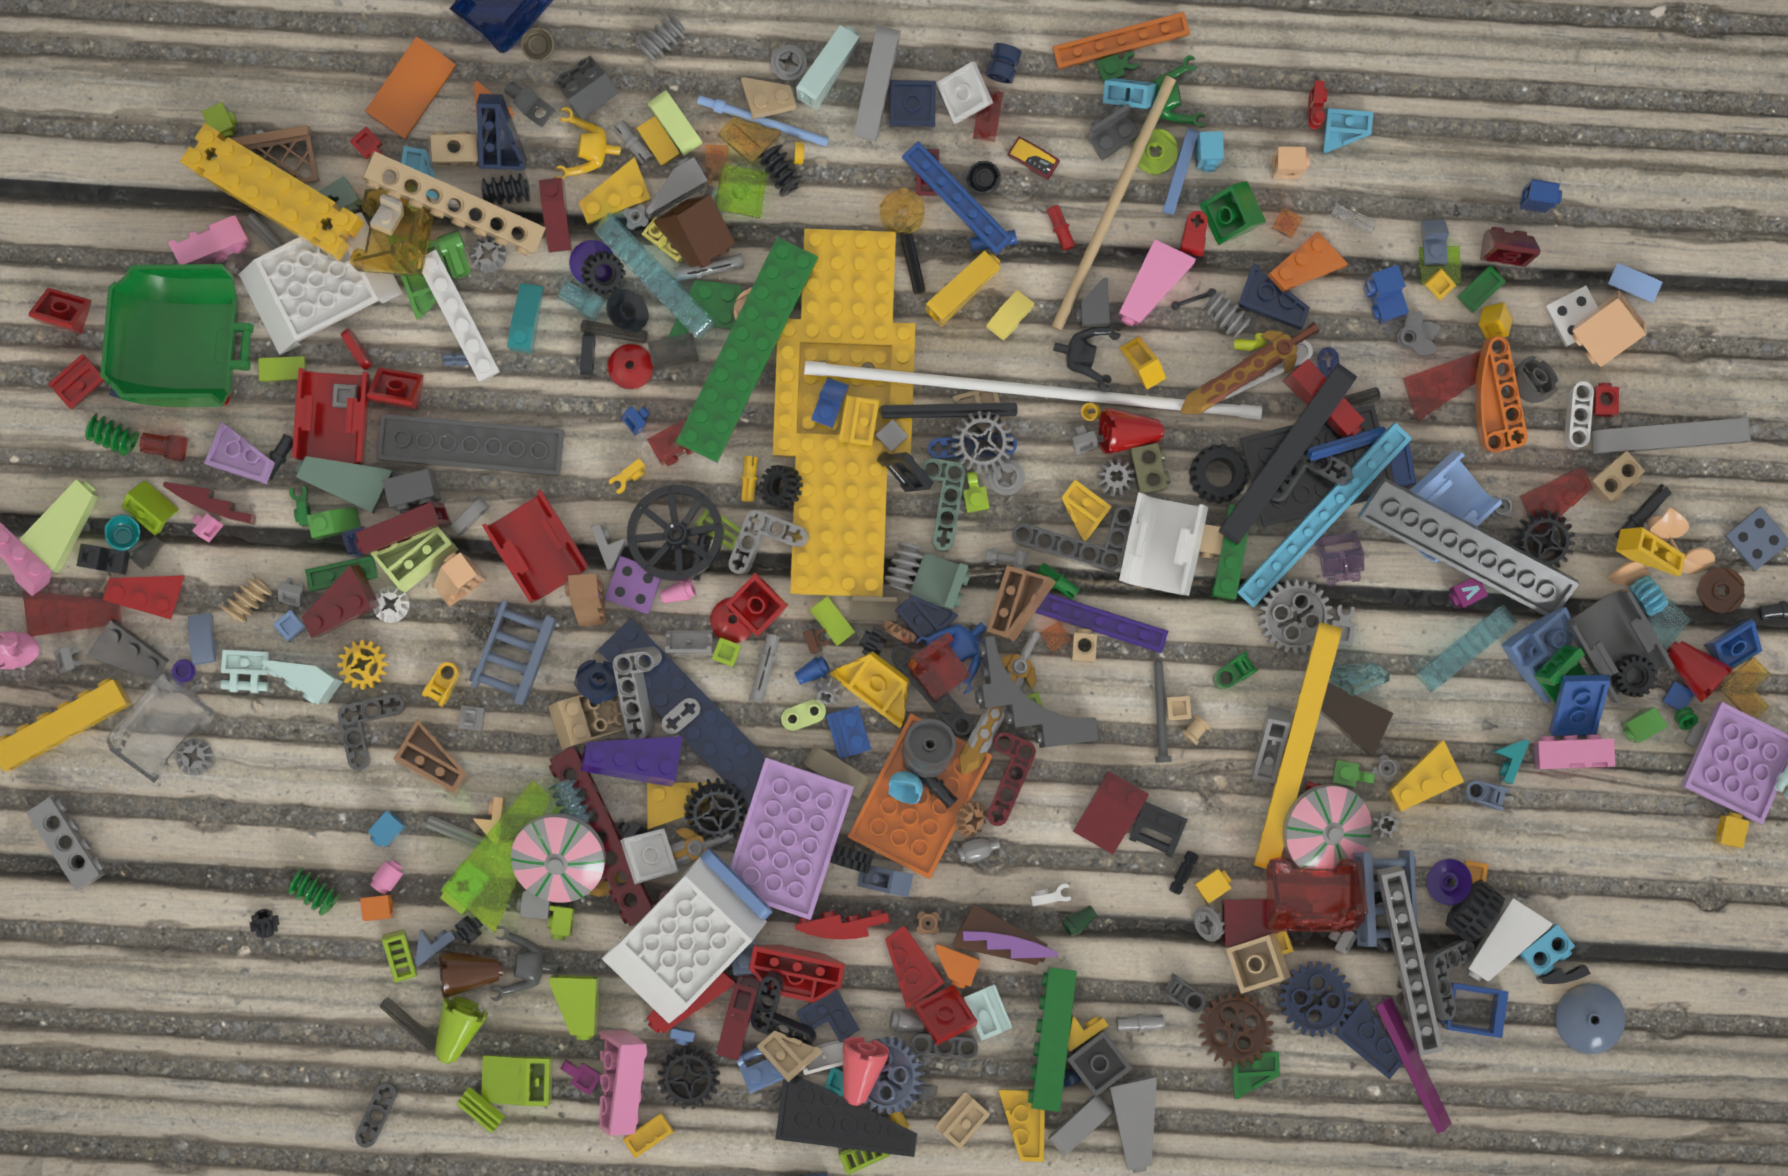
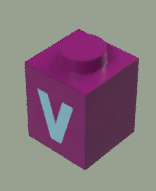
M1472 577L1449 588L1451 592L1449 598L1452 604L1458 606L1459 609L1488 596L1482 582Z

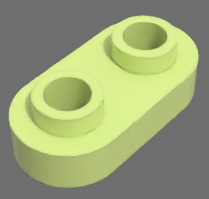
M810 700L788 708L781 716L782 725L787 730L796 731L818 723L824 719L826 708L819 700ZM812 707L819 709V713L815 716L810 714ZM790 715L797 717L796 723L791 724L788 721Z

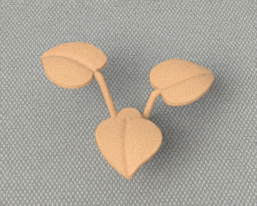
M1669 507L1662 516L1652 517L1647 522L1649 532L1665 542L1669 540L1670 544L1677 550L1679 548L1673 538L1683 536L1689 529L1687 519L1672 507ZM1700 547L1687 552L1682 573L1696 574L1708 569L1715 562L1713 551ZM1631 561L1619 567L1607 579L1618 585L1631 586L1639 578L1650 575L1649 569H1647L1649 566Z

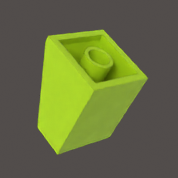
M553 975L549 977V984L570 1035H576L577 1040H590L599 1032L601 976Z

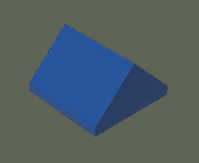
M1753 619L1739 622L1704 644L1712 657L1728 664L1733 669L1762 652L1756 624Z

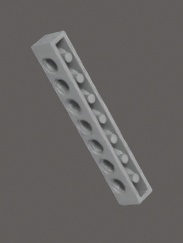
M1400 865L1376 870L1414 1048L1420 1056L1443 1051L1405 871Z

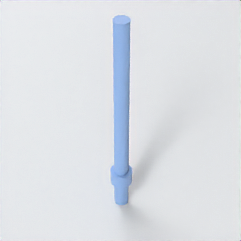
M702 95L698 97L697 104L712 108L716 113L723 114L724 112L827 147L829 141L827 137L767 117L752 120L749 111L726 104L724 100H714Z

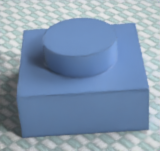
M673 1027L670 1038L675 1039L674 1043L688 1045V1042L694 1041L696 1031Z

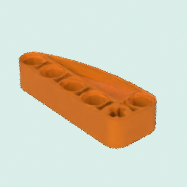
M1501 336L1489 337L1484 341L1476 374V426L1479 444L1483 450L1488 452H1500L1523 446L1528 439L1508 340ZM1494 341L1500 343V350L1497 353L1492 350ZM1500 363L1505 367L1502 375L1497 373V366ZM1504 386L1509 388V395L1506 398L1501 394ZM1509 408L1514 411V416L1511 420L1506 418V411ZM1517 433L1518 438H1515V440H1511V435ZM1491 436H1495L1497 440L1493 448L1488 444Z

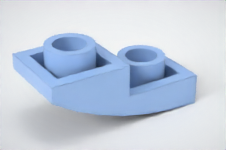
M1617 263L1608 285L1654 303L1663 282Z

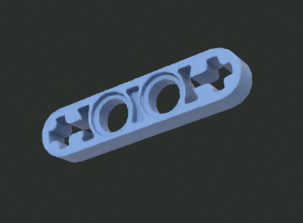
M1187 128L1163 207V213L1174 215L1199 131Z
M707 848L700 855L701 859L761 919L765 920L773 912L711 848Z

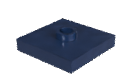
M890 80V127H935L936 81Z

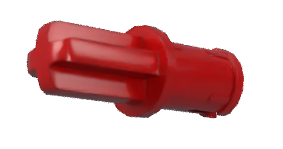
M1054 205L1048 208L1047 213L1054 228L1052 231L1056 233L1062 251L1075 247L1076 244L1068 228L1070 225L1066 223L1060 206Z

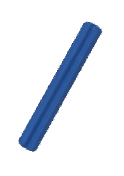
M1381 426L1357 433L1354 436L1350 435L1309 447L1306 455L1310 461H1314L1375 443L1386 431V428Z

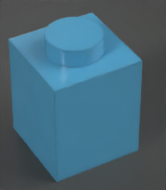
M386 811L369 829L368 833L372 835L370 840L378 847L382 845L389 847L407 825L391 811Z

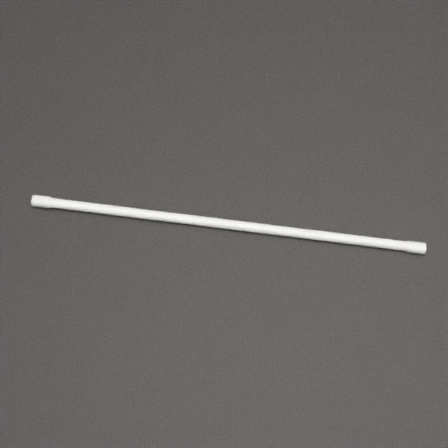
M805 361L804 374L858 378L1181 411L1185 401L1184 399L834 365L815 361ZM1217 403L1203 413L1260 420L1262 406Z

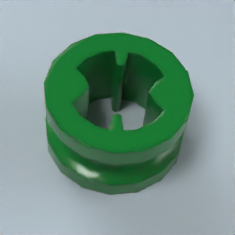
M1685 707L1676 712L1674 720L1680 729L1688 730L1697 724L1698 717L1694 714L1692 708Z

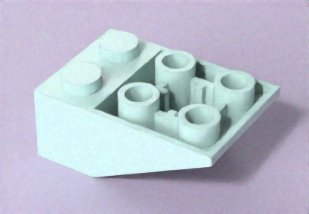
M262 660L261 662L267 666L265 668L266 672L274 677L284 678L286 686L294 691H303V697L313 704H327L343 682L327 669L318 666Z

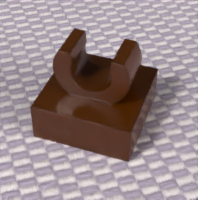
M810 629L803 632L811 654L823 651L821 646H827L831 643L830 640L822 642L819 638L821 633L826 632V629H818L816 632L815 629Z

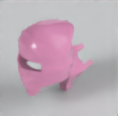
M14 631L0 632V669L12 670L25 667L40 654L37 640L25 632L16 633Z

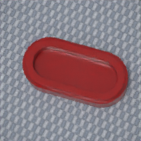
M349 328L341 332L344 343L363 370L371 368L373 363L356 335Z

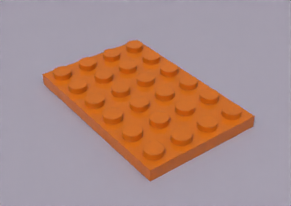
M910 713L848 838L930 879L956 829L955 818L958 810L971 800L993 755L987 752L979 768L966 775H962L959 755L966 741L955 736L956 748L950 765L942 774L936 777L945 782L944 785L958 800L947 809L934 794L931 795L929 793L930 790L923 782V792L918 803L908 804L896 800L888 793V783L891 776L898 771L911 772L902 760V747L910 727L922 720Z

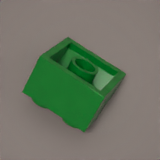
M1248 181L1232 184L1199 204L1202 212L1207 216L1208 225L1218 245L1246 234L1266 222Z

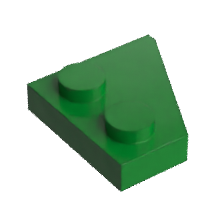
M1278 1051L1260 1052L1262 1059L1258 1060L1254 1057V1064L1251 1065L1246 1061L1244 1068L1241 1067L1239 1062L1236 1063L1235 1068H1232L1234 1099H1240L1248 1092L1280 1076Z

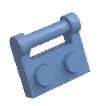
M757 1047L741 1053L739 1061H737L750 1094L784 1079L767 1059L747 1067L746 1061L763 1055Z

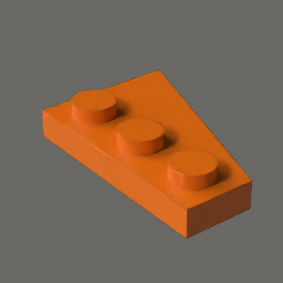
M1317 231L1267 276L1282 292H1285L1315 278L1328 275L1335 270L1343 269L1349 264Z

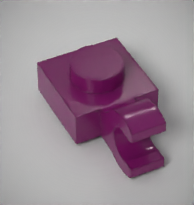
M565 1059L560 1068L573 1077L570 1084L589 1096L599 1082L600 1075H603L585 1063H582L580 1068H578L567 1059Z

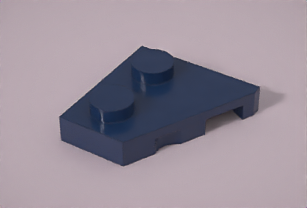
M913 595L894 610L918 638H927L945 629L958 617V614L941 608ZM924 639L920 640L924 645L927 644Z

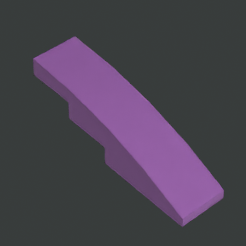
M963 930V941L986 940L987 950L1010 949V958L1058 957V952L1013 935L989 931Z

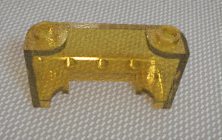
M410 180L405 182L406 191L410 193L415 192V183ZM380 187L378 190L370 188L364 192L362 209L371 220L381 205V195L391 197L387 195V190ZM401 197L399 201L403 204L404 216L392 236L373 229L370 225L365 251L361 248L353 250L350 264L359 272L408 276L421 274L424 270L434 215L430 214L431 210L423 206L422 209L413 207L408 204L410 200Z

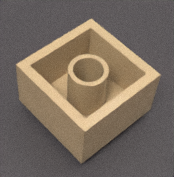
M1276 933L1226 949L1241 994L1291 977Z

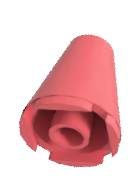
M865 1037L846 1038L843 1044V1097L849 1104L859 1106L867 1101L889 1057V1048L873 1039L871 1043L864 1042Z

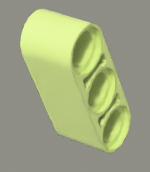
M666 90L647 102L649 108L683 156H686L703 144Z

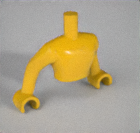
M563 107L560 110L567 112L569 116L568 118H559L561 122H570L590 132L580 133L577 152L578 157L584 158L589 162L569 168L557 166L555 170L562 171L563 176H554V178H562L563 180L566 176L584 174L602 166L606 153L620 155L621 146L608 145L604 129L574 116L572 110L568 107Z

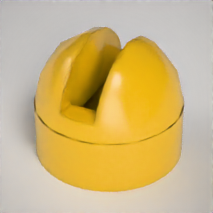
M1095 402L1086 403L1081 408V415L1087 421L1096 420L1101 414L1100 405ZM1088 409H1095L1096 412L1088 414Z

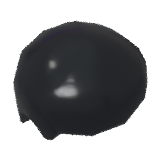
M978 161L971 166L966 176L970 190L978 195H989L995 192L1001 182L999 168L990 161Z

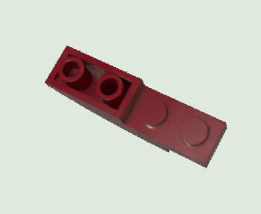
M755 975L738 976L726 1013L716 1055L739 1061L761 984Z

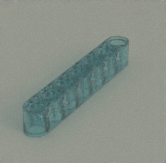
M608 212L593 228L594 232L696 338L701 339L716 323L614 215Z

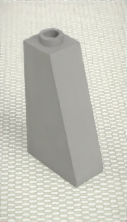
M1154 1075L1109 1086L1126 1167L1128 1171L1133 1170V1173L1144 1172L1147 1170L1146 1167L1152 1164L1157 1086Z

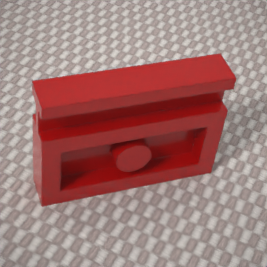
M81 354L48 385L69 409L73 410L98 388L104 380L100 376V371L84 354Z

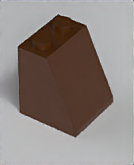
M711 195L686 199L654 220L658 229L690 267L700 266V268H704L710 265L714 257L725 255L729 252L728 248L735 244Z

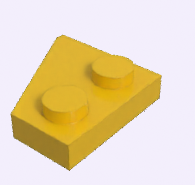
M1077 480L1073 481L1061 497L1082 541L1088 540L1112 507Z

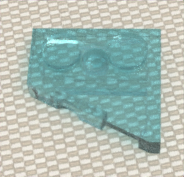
M1377 663L1332 666L1329 678L1351 696L1389 682L1390 673Z

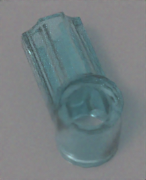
M568 281L562 285L557 296L559 300L576 308L579 313L593 321H596L606 303V300L591 291L587 292Z

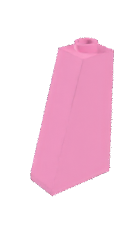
M1155 239L1118 314V317L1121 318L1120 321L1131 327L1133 325L1139 326L1192 268L1196 259Z

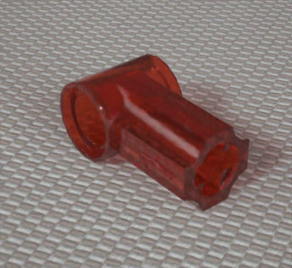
M143 432L139 443L140 452L164 456L167 459L185 461L188 438Z

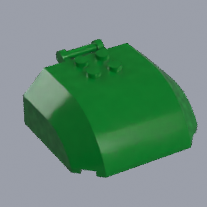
M223 264L132 265L126 270L128 273L117 283L114 281L108 287L100 376L122 400L160 407H222L231 393L233 369L249 371L251 369L249 352L254 325L251 323H237L238 299L233 274ZM236 332H242L239 360H234Z

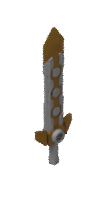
M1034 630L1030 631L1020 655L1008 654L1000 657L1006 672L1019 689L1024 682V678L1030 689H1033L1037 682L1035 668L1032 667L1031 661L1028 660L1031 651L1041 636L1040 633ZM1007 706L984 709L959 755L962 775H966L980 767L1005 717Z
M682 828L677 830L676 833L687 840L672 844L670 847L676 865L680 867L691 863L692 860L695 862L707 848L726 841L730 842L735 840L733 832H731V835L725 832L723 833V839L719 835H716L714 840L711 838L704 839L698 833H694L693 830ZM623 872L617 875V883L620 886L626 883L627 876ZM601 877L596 887L588 894L601 897L609 894L611 887L608 881L604 882Z

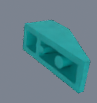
M520 283L507 343L510 351L533 354L543 286Z

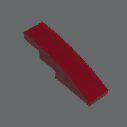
M170 482L163 483V487L205 511L233 521L255 525V515L235 512V503L213 499L214 491L211 489Z

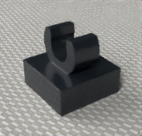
M622 821L618 827L624 833L620 840L649 831L635 821L631 825Z

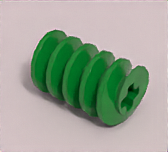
M98 414L93 415L86 427V440H94L95 444H102L106 449L111 448V451L115 453L119 451V454L122 456L132 452L139 439L140 432L136 431L133 435H130V427L126 428L123 432V424L120 423L114 428V420H110L108 424H105V416H102L98 421Z
M301 867L289 884L288 894L293 895L297 892V900L304 898L305 905L312 903L311 909L315 911L320 908L319 915L323 916L333 908L341 893L334 897V888L325 891L327 883L325 882L318 886L319 878L317 877L311 881L312 873L309 872L303 876L304 867Z

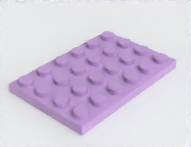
M766 757L730 868L768 906L811 920L855 786Z

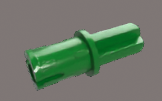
M1042 563L1037 569V574L1050 577L1056 581L1052 587L1053 589L1057 588L1071 600L1080 590L1079 587L1064 577L1065 574H1059L1046 563Z

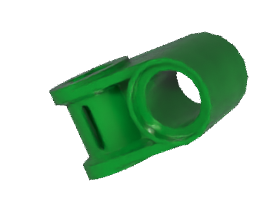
M1245 651L1214 673L1213 682L1217 688L1227 689L1245 680L1259 669L1253 666L1247 657V651ZM1222 672L1230 676V682L1227 685L1223 684L1219 679Z

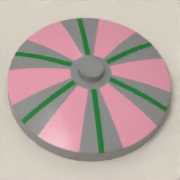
M1333 784L1316 786L1301 794L1290 807L1283 825V842L1289 858L1303 871L1318 877L1337 876L1353 868V853L1366 852L1372 834L1371 816L1364 801L1353 791Z
M552 813L532 819L519 831L511 850V865L520 884L534 896L551 902H570L584 897L599 883L605 868V849L599 835L586 822L567 814Z

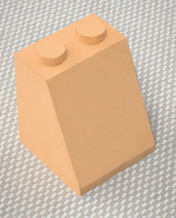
M1618 290L1573 327L1574 334L1572 337L1579 346L1583 344L1587 349L1586 355L1593 364L1597 362L1601 367L1645 336L1647 325L1621 291Z

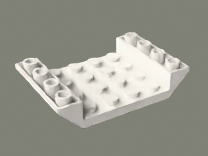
M362 212L356 213V215L360 217L364 225L355 239L351 236L348 237L346 243L349 245V248L340 262L324 253L319 246L316 248L298 237L254 259L239 273L279 355L300 346V340L377 301L383 304L403 294Z
M699 857L684 872V876L601 959L659 1015L670 1023L687 1010L753 941L767 921L761 919Z

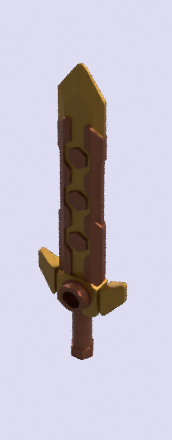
M1313 322L1309 327L1291 338L1280 331H1266L1261 337L1269 342L1272 341V343L1262 347L1243 359L1236 366L1189 393L1181 408V413H1203L1225 399L1226 396L1250 381L1257 379L1284 360V373H1288L1294 368L1298 356L1296 354V345L1313 334L1319 333L1318 326Z

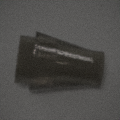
M153 536L133 550V554L129 558L144 570L147 566L151 565L164 544L157 537Z

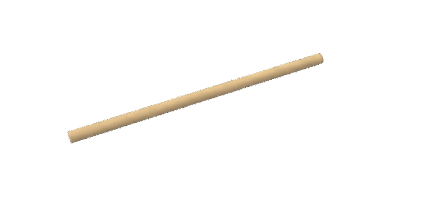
M1165 76L1051 327L1062 331L1173 89L1176 80L1169 76Z

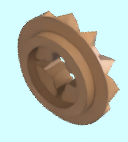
M885 620L882 625L886 628L885 632L907 644L910 641L915 643L917 639L914 633L890 620Z
M969 801L958 810L955 818V827L960 835L968 838L969 836L975 837L977 832H982L981 827L983 824H986L984 819L987 816L985 806L977 801Z

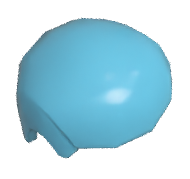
M898 771L891 776L888 783V793L896 800L908 804L919 802L923 792V784L916 774L909 771Z

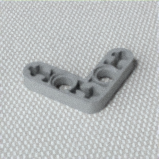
M758 510L750 511L745 517L729 559V568L736 574L743 575L748 573L756 557L763 535L800 548L809 541L808 531L803 527ZM759 515L758 519L761 520V524L755 525L752 522V518H757ZM780 522L783 530L779 535H774L771 530L772 526ZM748 528L751 530L754 528V531L758 532L757 535L747 532ZM788 531L797 534L800 531V535L803 536L802 540L796 541L794 537L788 536ZM747 536H751L754 539V545L749 549L743 546V540ZM739 551L750 553L749 557L746 555L743 557V554H740ZM742 559V562L745 563L744 568L740 567L738 570V565H736V561H741Z

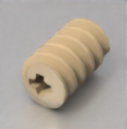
M252 573L255 578L254 580L246 578L248 587L240 584L241 594L233 592L236 598L235 601L227 598L229 607L220 606L224 612L237 622L246 623L247 618L244 614L252 616L253 611L251 607L255 609L260 608L257 600L265 602L264 594L272 595L270 587L254 573Z

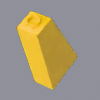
M982 252L926 303L925 312L942 328L1000 271V260L993 253Z

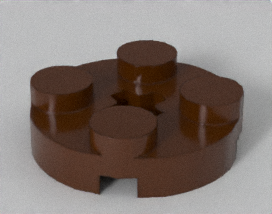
M1717 568L1706 572L1701 577L1696 593L1701 604L1707 610L1723 614L1736 610L1745 599V584L1742 577L1736 571L1729 568ZM1724 585L1726 587L1725 596L1717 594V586L1722 587Z

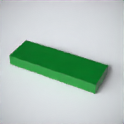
M370 555L305 569L309 592L329 589L350 565H360L367 580L378 578L374 557Z

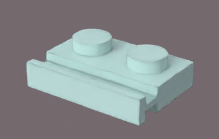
M995 984L964 996L966 1004L978 1020L976 1029L981 1041L1013 1028Z

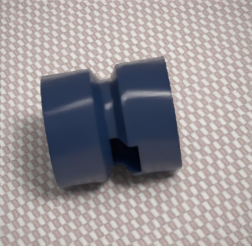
M994 43L991 53L993 61L988 62L985 75L994 81L1012 84L1016 74L1014 66L1019 64L1022 51L1012 45Z

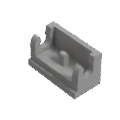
M676 630L665 632V653L713 654V630Z

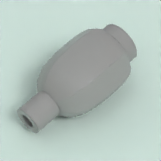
M982 838L974 839L963 843L962 847L957 849L961 862L966 861V863L970 864L987 858L991 851L1000 848L998 839L990 842Z

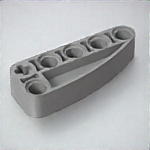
M877 25L854 137L877 141L898 50L900 30Z

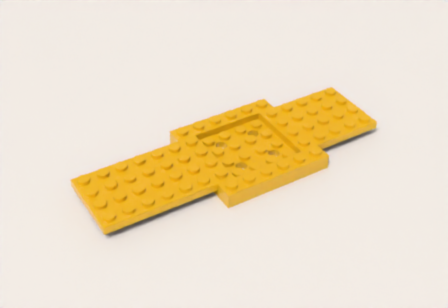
M804 229V250L818 256L819 259L802 291L801 319H789L777 342L773 457L796 458L795 470L799 472L798 475L802 478L799 483H803V487H799V491H802V494L797 495L799 500L794 502L793 524L805 528L809 533V541L805 546L800 548L792 546L790 594L883 597L887 468L881 466L877 458L885 451L889 454L907 452L911 455L912 418L893 419L908 435V438L893 452L889 451L876 437V434L892 420L881 418V406L913 405V384L837 376L804 374L805 361H824L828 364L862 367L866 363H871L875 369L914 372L916 323H893L896 232ZM827 377L849 385L846 395L880 401L872 447L839 442L846 396L833 429L811 421L819 400V394ZM800 531L798 534L793 533L796 541L802 540L803 536L800 535Z

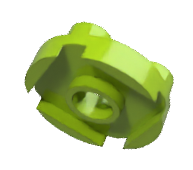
M1154 129L1137 167L1141 171L1153 176L1169 171L1175 164L1178 156L1175 138L1166 130ZM1159 147L1161 155L1159 157H1152L1149 148L1155 149Z

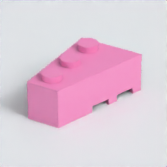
M236 215L208 225L209 229L199 234H196L195 231L188 233L189 238L176 243L175 239L168 242L179 264H219L227 260L228 255L234 252L236 254L248 249V245L252 244L241 220Z
M1578 735L1563 736L1564 740L1555 741V736L1540 737L1541 741L1534 742L1535 769L1616 767L1614 738L1601 739V735H1587L1586 740H1578Z

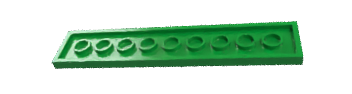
M779 237L776 238L676 440V444L718 464L819 259L818 256Z

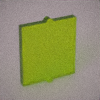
M1447 246L1448 263L1446 265H1424L1423 247H1419V265L1417 267L1420 269V285H1424L1423 283L1439 268H1442L1455 284H1461L1460 267L1463 264L1460 262V247Z

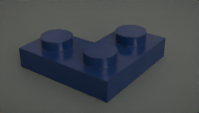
M838 989L796 1011L801 1022L813 1029L828 1021L839 1041L860 1030Z

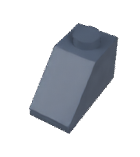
M871 865L868 874L860 872L857 886L909 897L913 874Z

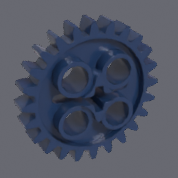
M1308 961L1307 968L1299 964L1300 971L1297 972L1294 969H1290L1293 976L1286 979L1288 981L1287 985H1279L1285 989L1283 993L1277 994L1284 1000L1278 1003L1279 1006L1285 1007L1280 1014L1289 1015L1285 1022L1287 1024L1294 1022L1293 1030L1301 1027L1302 1035L1307 1030H1309L1311 1037H1314L1316 1031H1318L1320 1037L1324 1036V1030H1327L1329 1034H1333V1026L1339 1030L1341 1029L1338 1023L1340 1020L1347 1023L1344 1014H1352L1347 1009V1005H1354V1002L1348 1000V997L1354 995V993L1346 990L1351 986V983H1343L1346 975L1337 976L1339 969L1335 968L1330 971L1331 964L1329 963L1324 968H1322L1321 961H1317L1316 967L1313 966L1311 961ZM1316 976H1320L1323 980L1322 986L1318 989H1314L1312 986V980ZM1329 985L1332 986L1331 990L1318 998L1319 1004L1313 1002L1302 1013L1299 1012L1302 1007L1313 1000V994L1320 995ZM1297 991H1303L1305 994V999L1301 1003L1294 1001V994ZM1334 994L1338 1000L1337 1004L1329 1007L1326 1000L1328 996ZM1313 1009H1317L1320 1015L1315 1022H1311L1308 1017L1309 1012Z

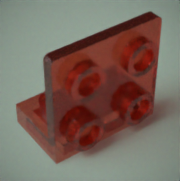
M949 632L913 655L907 663V666L933 701H936L971 676L950 648L954 638Z

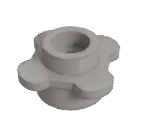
M637 205L636 208L632 209L626 208L623 211V215L627 218L626 226L628 229L634 230L635 228L648 225L649 220L645 217V207L643 205Z
M1509 495L1500 498L1493 496L1503 502L1501 505L1504 506V509H1501L1499 506L1491 513V516L1495 519L1499 518V516L1511 518L1514 514L1512 510L1513 498Z
M1382 755L1379 758L1378 765L1373 767V773L1383 777L1386 782H1391L1394 779L1393 776L1400 769V764L1390 760L1387 755Z

